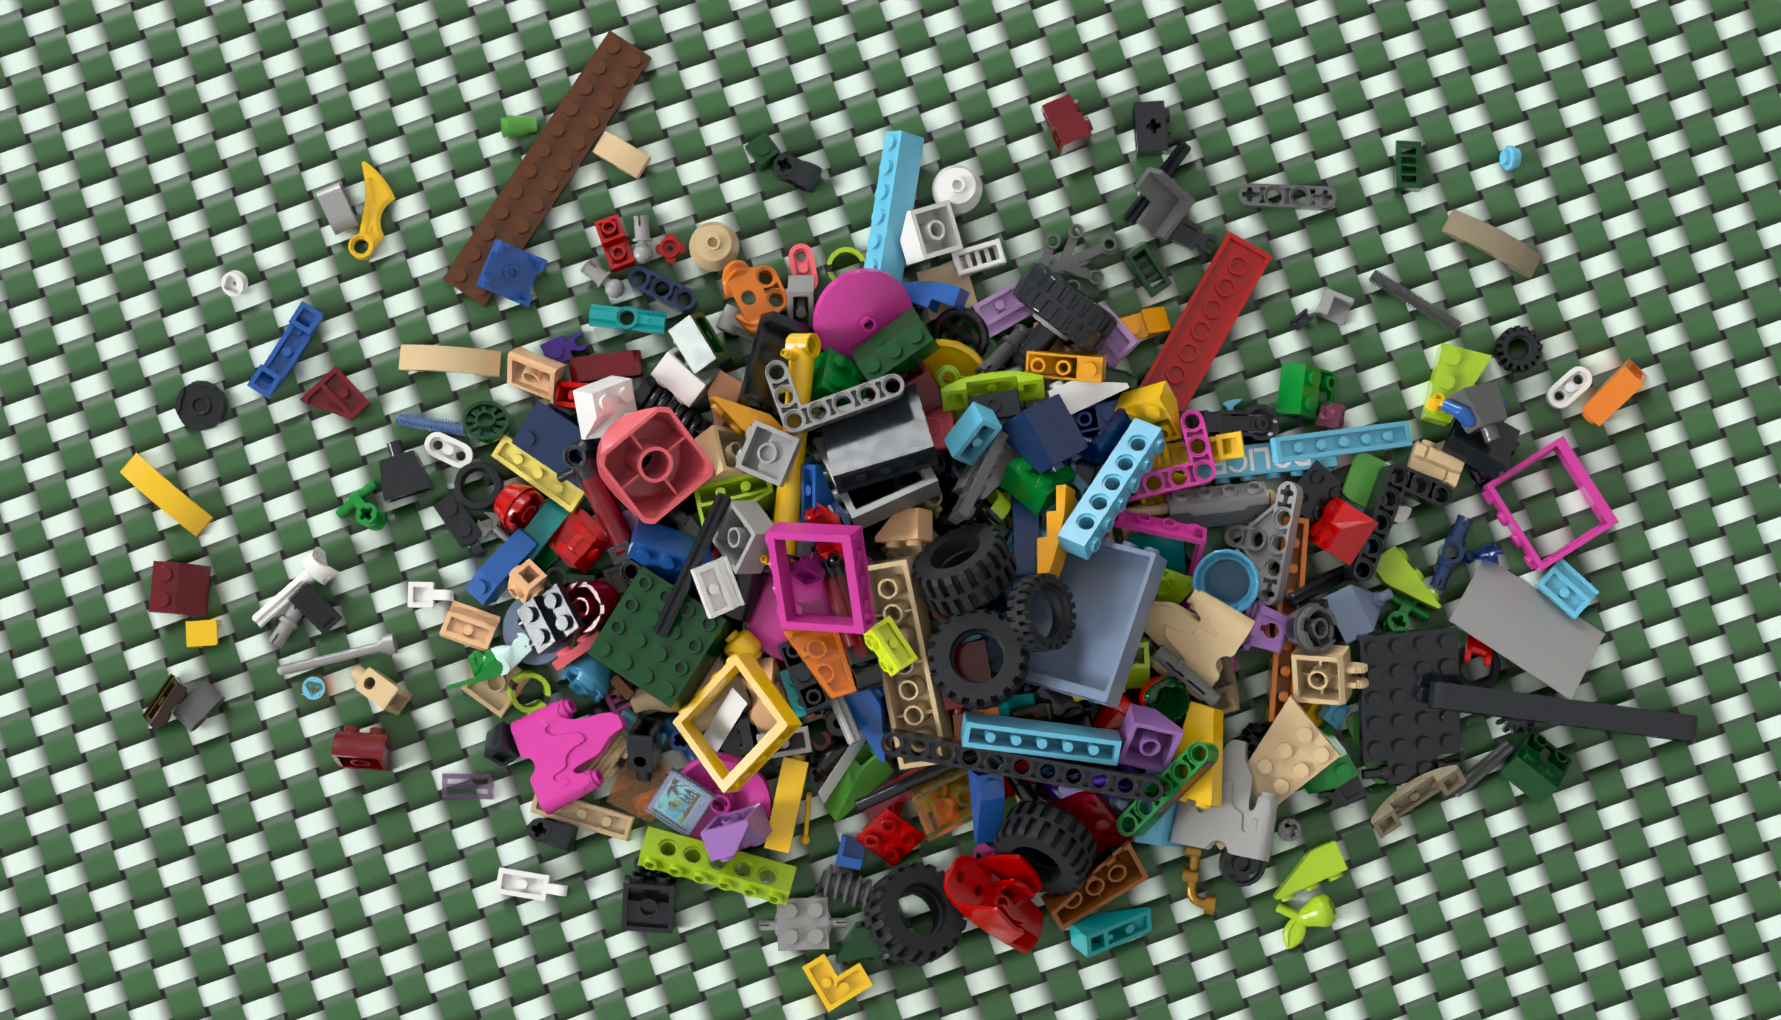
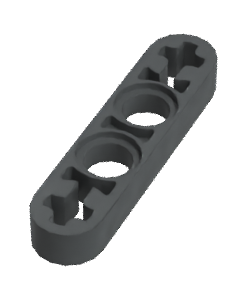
M1257 183L1243 185L1237 195L1240 205L1246 208L1316 211L1329 210L1335 204L1337 198L1335 191L1327 186ZM1249 189L1251 194L1259 195L1261 193L1260 189H1263V203H1259L1260 197H1253L1251 202H1248L1247 197H1243L1242 194H1245ZM1277 190L1281 194L1280 202L1271 203L1267 198L1268 192ZM1296 191L1305 193L1306 202L1303 204L1295 203L1292 198L1293 193ZM1310 191H1314L1313 197H1320L1325 192L1327 197H1331V200H1328L1326 205H1324L1322 200L1314 199L1313 205H1310Z

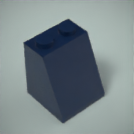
M1059 394L1023 410L1001 425V431L1008 435L1006 442L1039 474L1047 470L1054 473L1065 467L1063 463L1065 461L1069 465L1082 458L1081 452L1089 448Z

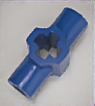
M671 716L664 722L663 729L671 738V747L675 751H682L691 762L697 756L688 743L687 745H679L681 741L679 737L682 735L673 724L675 717Z

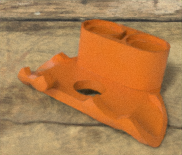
M733 260L724 268L722 282L725 298L728 299L733 295L741 314H736L735 318L747 332L756 334L761 314L770 311L780 314L783 312L788 303V296L776 271L772 267H749L742 260ZM760 275L767 276L770 279V284H762L758 277ZM744 292L753 293L756 298L755 303L752 305L743 303L741 299ZM773 297L779 299L781 306H772L769 299Z

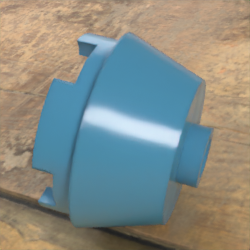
M584 653L565 666V671L561 678L564 680L567 678L570 681L568 687L580 697L585 699L589 695L593 697L594 703H599L602 697L607 696L610 686L609 681L612 680L613 673L607 666L589 654Z

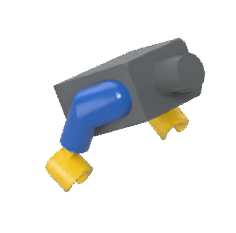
M1497 381L1463 388L1445 401V397L1441 393H1436L1433 397L1428 398L1426 403L1428 410L1438 412L1441 409L1453 415L1468 434L1481 431L1486 444L1501 438L1496 425L1507 420V413L1505 410L1506 401L1501 396Z

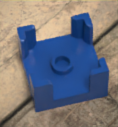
M495 239L476 286L529 307L533 295L529 294L535 277L538 271H544L548 260Z

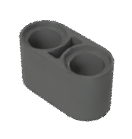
M205 680L174 710L173 715L190 732H193L226 698L208 680Z

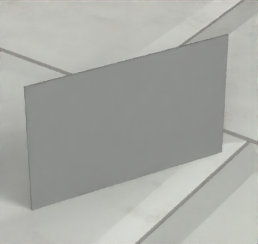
M1484 556L1449 619L1450 622L1569 700L1572 699L1605 635V633L1579 616L1572 620L1545 594L1487 556Z

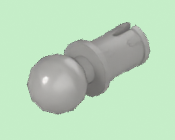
M649 215L633 216L635 238L632 241L638 242L633 255L638 263L645 264L653 257V251L648 246V242L653 241L650 238Z
M589 259L583 265L580 271L592 279L598 288L604 286L605 292L609 297L619 298L623 295L625 290L624 284L621 280L610 279V271L606 272L592 259Z

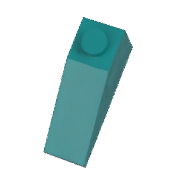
M1145 907L1089 914L1070 925L1071 945L1089 958L1152 931L1151 909Z

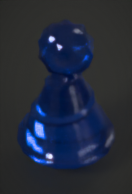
M1493 540V542L1485 545V547L1477 550L1475 553L1470 550L1465 551L1462 560L1467 564L1477 559L1499 565L1498 555L1504 554L1503 549H1496V543Z

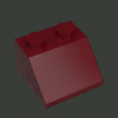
M153 561L149 612L207 617L211 566Z

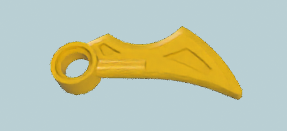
M363 161L362 168L365 181L364 210L359 234L354 235L348 243L350 253L358 260L371 258L375 248L384 238L381 228L382 213L396 199L384 178L371 165ZM363 240L369 244L368 250L365 253H357L355 251L356 243Z

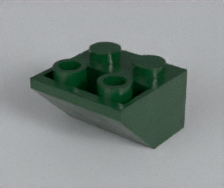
M1531 729L1515 748L1514 753L1508 757L1500 774L1537 804L1541 805L1558 789L1572 759L1547 741L1543 735Z

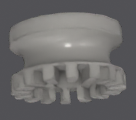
M1286 818L1278 824L1277 832L1281 839L1295 841L1301 835L1302 828L1298 821ZM1286 823L1296 827L1293 830L1294 835L1292 837L1289 834L1284 835L1282 832L1285 830L1284 825Z

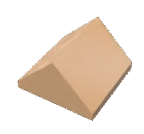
M518 347L511 350L508 354L507 384L554 401L557 382L561 381L566 364Z

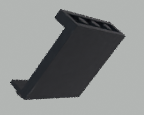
M770 311L760 316L738 400L747 403V407L764 410L771 414L773 418L781 419L765 376L766 366L771 361L779 360L788 367L789 360L780 355L781 350L785 349L788 335L791 333H814V329L778 312ZM774 368L770 372V377L775 380L781 379L784 376V371L781 368ZM786 392L779 396L778 400L782 404H785ZM820 428L811 430L813 435L822 436Z
M916 384L904 387V393L898 400L820 427L832 475L839 494L939 465ZM899 389L890 391L889 393H896L899 391ZM875 396L863 400L871 402L875 399ZM851 403L837 408L841 411H846L851 407ZM827 412L816 413L818 420L823 419Z

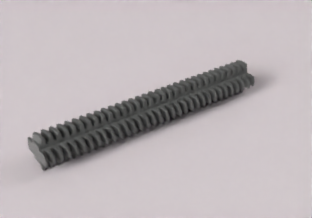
M1375 269L1369 278L1370 283L1372 281V284L1376 282L1375 286H1381L1380 289L1384 287L1383 291H1389V294L1392 292L1391 296H1397V299L1400 297L1402 302L1405 301V304L1408 302V306L1411 304L1410 307L1413 306V309L1416 307V311L1419 309L1418 312L1421 311V314L1424 312V316L1426 314V317L1430 316L1429 319L1432 317V321L1435 319L1434 322L1438 321L1437 324L1440 323V326L1443 324L1442 327L1446 326L1445 329L1448 328V331L1451 329V332L1454 331L1455 333L1462 321H1457V318L1454 319V316L1451 317L1449 313L1446 314V311L1443 312L1441 308L1438 309L1432 303L1430 304L1424 298L1422 299L1416 293L1413 294L1414 292H1411L1408 288L1405 289V286L1403 287L1400 283L1397 284V281L1395 282L1392 278L1389 279V276L1387 277L1384 273L1381 274L1379 270L1376 271Z

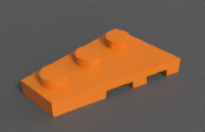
M794 629L784 631L786 638L831 700L857 692L839 632Z

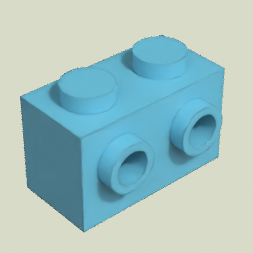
M973 401L944 438V442L954 459L973 466L1001 431L1002 426L992 409Z

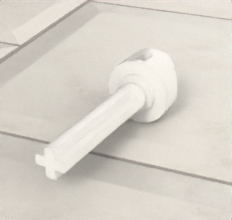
M316 547L302 559V563L306 570L300 573L252 616L253 621L262 628L290 603L288 598L306 581L310 585L315 580L325 585L339 573V571L328 565L324 550Z

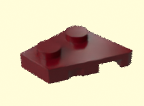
M337 366L329 371L300 399L303 403L350 420L356 419L371 404Z

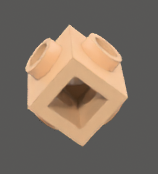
M530 559L521 565H517L509 573L510 578L507 588L510 594L515 599H519L523 604L532 597H540L545 591L544 584L547 575Z

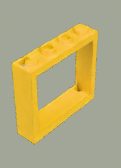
M735 653L726 660L727 664L710 677L711 681L694 694L695 698L679 710V715L673 721V724L723 793L739 792L803 725L751 653ZM741 672L775 718L777 724L729 772L693 721L731 680Z

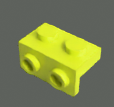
M890 615L863 634L867 647L872 651L874 650L879 658L881 668L889 673L891 677L918 660V657Z

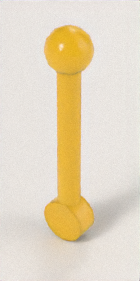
M808 791L806 794L804 831L800 839L803 845L810 843L808 833L812 792Z

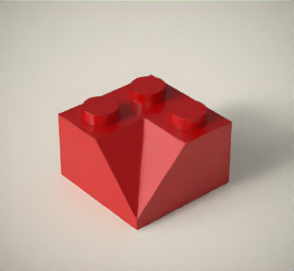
M1334 496L1326 504L1324 513L1319 521L1311 527L1308 540L1350 566L1378 522Z

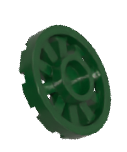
M492 401L474 403L465 410L462 416L464 433L472 441L478 443H493L497 439L500 440L506 435L510 427L507 410L502 405Z

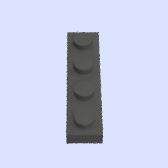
M1003 431L997 434L977 460L948 518L955 525L965 519L968 521L976 510L974 504L984 494L986 490L984 484L995 472L996 466L994 464L996 460L1006 450L1007 446L1004 443L1008 435Z

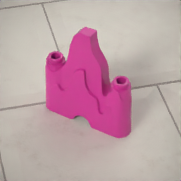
M563 698L511 722V732L521 757L530 758L534 762L535 771L530 781L539 805L546 814L550 815L601 787V784L604 783V777L599 769L594 770L591 768L583 772L582 769L606 753L613 739L628 728L624 715L610 712L581 719H572L577 711L576 705L572 699Z

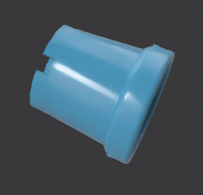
M1221 549L1215 550L1202 558L1195 567L1192 585L1193 591L1195 589L1198 591L1202 590L1237 611L1243 612L1256 600L1260 588L1259 572L1250 558L1239 551Z

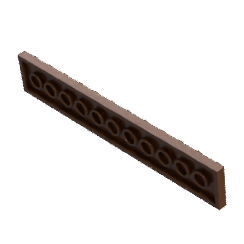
M609 30L443 277L445 282L486 308L495 293L480 288L476 284L494 240H501L518 249L525 250L651 62V56Z

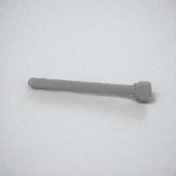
M393 633L383 635L382 639H378L376 643L281 665L277 668V673L279 675H287L381 652V654L386 653L387 655L398 653L397 640Z

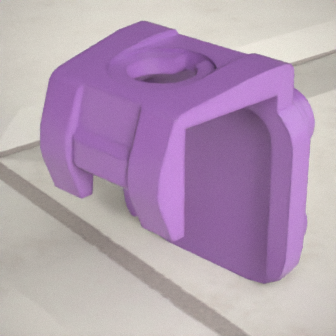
M1255 600L1247 610L1241 612L1253 619L1255 623L1238 650L1248 651L1252 646L1282 654L1287 638L1285 625L1288 617L1264 606V602ZM1275 624L1278 628L1277 635L1274 638H1268L1264 631L1260 630L1261 625Z

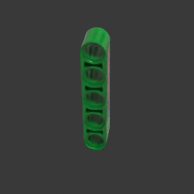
M1207 742L1192 743L1159 776L1163 783V795L1158 801L1151 802L1153 805L1151 813L1147 809L1149 802L1135 800L1117 820L1119 833L1123 836L1131 837L1144 835L1217 762L1219 758L1217 747ZM1203 748L1206 750L1204 760L1200 757V752ZM1185 766H1187L1188 768V775L1186 776V778H1184L1182 773L1183 768ZM1152 783L1145 792L1154 794L1158 791L1159 786L1156 783ZM1167 784L1170 785L1171 789L1168 796L1165 793ZM1132 819H1134L1135 821V828L1133 831L1130 828V822Z

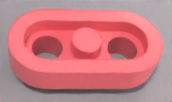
M796 244L790 249L788 254L792 275H813L815 291L819 281L813 251L806 244ZM801 253L806 255V259L802 262L796 259L797 255Z

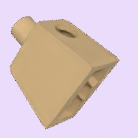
M357 665L350 674V677L357 682L355 685L357 691L383 710L395 715L401 713L413 695L383 673L371 667L366 670L362 666Z

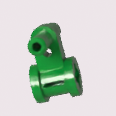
M371 479L359 491L355 490L348 497L349 500L336 511L337 516L343 519L356 507L355 516L360 524L372 531L381 530L387 522L386 513L375 505L368 503L365 499L379 487V484L374 479Z
M1392 592L1393 598L1387 601L1400 608L1388 616L1382 625V633L1408 630L1410 626L1409 613L1425 622H1428L1431 613L1415 605V601L1408 597L1403 598Z

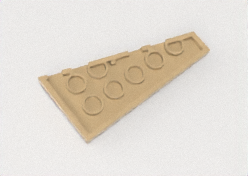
M1292 695L1289 696L1248 760L1254 776L1252 810H1254L1258 796H1261L1262 792L1277 794L1279 805L1340 757L1338 750ZM1223 842L1216 843L1220 850L1226 846Z

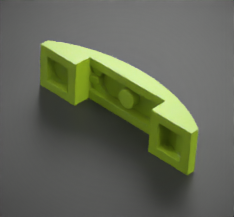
M999 371L960 379L941 388L943 412L967 409L968 396L1018 389L1020 402L1044 399L1043 376L1029 372Z

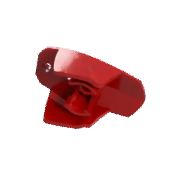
M965 854L953 859L951 868L945 872V882L943 883L945 894L951 903L972 923L996 939L1023 953L1032 950L1042 932L1043 912L1030 899L1034 898L1035 894L1042 890L1043 884L1039 874L1029 862L1018 854L987 855L982 859Z

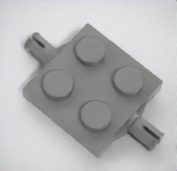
M828 897L788 898L787 905L777 904L775 920H759V925H769L759 926V930H775L778 937V951L830 949L829 936L832 928H847V923L837 924V922H847V917L831 918L828 911Z

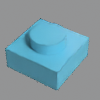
M1324 704L1317 716L1338 730L1351 708L1346 704Z

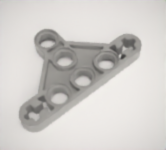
M1290 481L1281 483L1277 490L1275 504L1248 526L1232 524L1224 533L1225 542L1231 547L1243 549L1247 557L1254 563L1260 578L1258 598L1259 601L1264 602V605L1277 606L1284 599L1303 500L1302 487ZM1287 491H1294L1293 496H1287ZM1284 504H1290L1292 507H1284ZM1288 512L1290 521L1287 525L1283 526L1281 516L1283 513ZM1239 529L1242 533V538L1238 543H1235L1233 541V534ZM1261 533L1263 535V543L1257 547L1254 539L1257 534ZM1280 537H1283L1285 539V547L1278 551L1276 542ZM1278 562L1280 564V572L1278 575L1273 576L1271 572L1272 565ZM1270 580H1274V581H1277V584H1273V583H1269V582H1270ZM1268 592H1274V597H1269Z

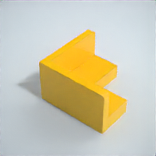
M825 954L802 966L828 1012L873 985L872 980L868 977L860 962L839 975L836 974Z

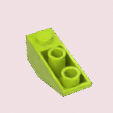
M1393 545L1382 553L1374 574L1381 585L1433 610L1441 607L1438 603L1440 600L1438 594L1432 588L1428 589L1423 583V580H1425L1424 576L1416 567L1413 569L1407 562L1409 557L1401 547L1397 548Z
M1331 840L1308 850L1273 894V898L1276 900L1281 899L1282 902L1295 898V892L1301 889H1305L1308 892L1320 886L1319 882L1328 878L1329 882L1341 878L1343 876L1342 872L1348 868L1336 841Z

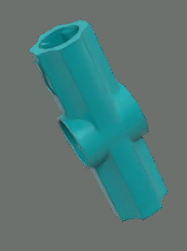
M591 304L589 311V326L665 335L667 312L633 309L629 306L614 307ZM625 314H633L635 319L632 324L624 325L621 323V319Z

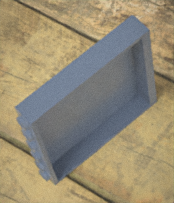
M1039 520V529L1047 532V523ZM1103 536L1097 552H1093L1088 560L1067 552L1059 577L1063 580L1062 584H1067L1069 587L1067 593L1071 592L1073 595L1070 602H1075L1076 608L1072 609V613H1077V619L1072 620L1076 624L1075 629L1071 630L1073 636L1068 639L1067 645H1063L1061 649L1048 652H1031V650H1028L1030 653L1029 672L1023 682L1118 709L1167 564V560L1159 555L1160 551L1146 546L1144 550L1137 549V545L1127 541H1123L1122 545L1117 544L1114 539ZM1011 582L1009 584V587L1006 589L1008 601L1012 600L1009 597L1010 591H1014L1013 588H1011ZM1036 589L1031 602L1032 618L1038 632L1046 638L1052 626L1051 605L1045 593ZM1011 608L1003 612L1002 615L1007 617V612L1011 611ZM986 637L984 639L988 641L989 645L988 654L992 674L997 675L1003 665V651L1000 644L994 638Z

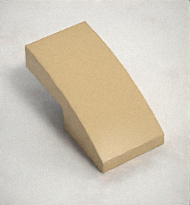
M607 131L604 132L592 151L596 156L615 165L619 170L636 179H639L651 160L642 151Z

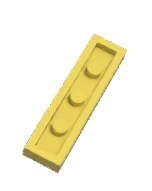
M505 435L491 456L566 510L574 513L586 496L584 491L567 480L562 483L559 482L556 472L511 443L513 439Z

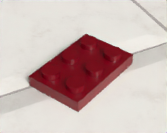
M1083 790L1049 803L1051 806L1056 805L1061 807V810L1070 812L1074 815L1075 819H1080L1085 824V828L1091 831L1095 839L1097 853L1124 844L1127 840L1129 842L1133 841V837L1123 836L1119 833L1117 829L1119 815L1101 793Z

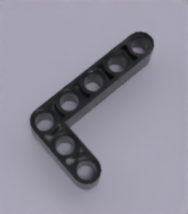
M1403 464L1383 466L1378 472L1364 510V514L1370 518L1375 519L1377 517L1379 526L1378 528L1375 527L1367 539L1370 543L1369 552L1366 551L1364 544L1350 566L1346 563L1344 564L1343 573L1345 578L1352 582L1369 581L1374 576L1403 496L1427 507H1444L1453 500L1452 489L1447 484ZM1393 470L1396 473L1395 482L1393 481L1391 476ZM1414 481L1418 483L1417 491L1413 488ZM1436 490L1439 492L1438 501L1435 499ZM1384 494H1386L1388 498L1386 505L1383 502ZM1358 564L1362 570L1360 576L1356 572Z

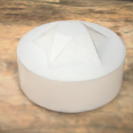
M232 270L223 276L221 286L227 295L236 297L247 290L248 279L241 271Z

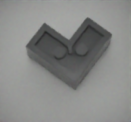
M1148 167L1133 186L1150 201L1136 223L1152 237L1165 241L1170 237L1196 201L1161 169Z

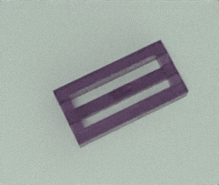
M442 774V799H494V774ZM448 779H488V784H448ZM448 789H488V794H448Z

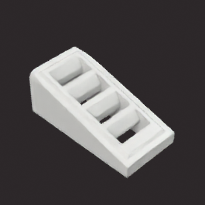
M999 238L951 252L958 277L996 268L1007 263ZM993 248L996 260L992 261L988 249ZM979 251H984L987 263H982ZM974 253L977 266L973 267L969 254ZM960 256H965L967 269H963Z

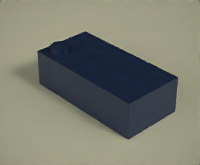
M547 399L538 400L511 443L554 472L559 473L569 468L563 460L564 449L568 445L582 440L579 422L559 407L553 406V403ZM601 438L587 439L593 442L596 450H598ZM577 449L578 456L582 458V453ZM576 476L567 480L583 491Z

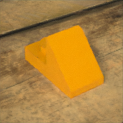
M1164 306L1143 309L1140 313L1120 318L1138 340L1171 331Z

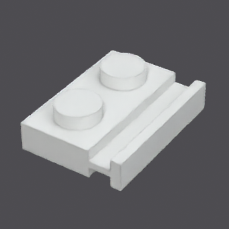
M722 556L719 559L712 560L690 570L709 619L745 605L727 556Z

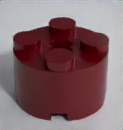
M605 580L577 582L566 588L585 625L579 631L582 633L601 631L620 602L615 589Z

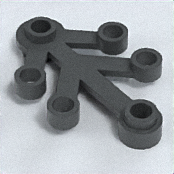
M1073 224L1068 230L1069 237L1060 260L1049 265L1054 250L1060 246L1061 242L1057 234H1049L1045 240L1046 247L1040 263H1043L1056 273L1065 271L1088 280L1094 286H1098L1103 282L1104 274L1102 271L1097 269L1091 271L1078 266V264L1101 254L1107 257L1115 255L1119 249V242L1116 237L1106 235L1101 238L1098 245L1072 255L1078 240L1084 233V229L1080 224ZM1073 228H1078L1081 234L1079 236L1072 235L1071 230ZM1055 238L1058 243L1055 246H1051L1048 240ZM1106 241H1112L1114 247L1112 249H1107L1104 243ZM1095 273L1099 274L1101 280L1094 282L1091 276ZM1075 279L1068 281L1071 284H1076L1080 291L1081 285L1079 281Z

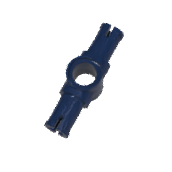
M1457 515L1451 534L1447 535L1444 544L1438 549L1437 568L1429 583L1431 587H1437L1438 590L1445 591V586L1452 570L1455 571L1458 562L1464 557V547L1466 544L1464 540L1473 522L1472 519H1465V516ZM1447 546L1455 548L1457 555L1454 560L1446 556L1445 550Z

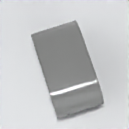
M340 182L316 192L335 235L359 225Z

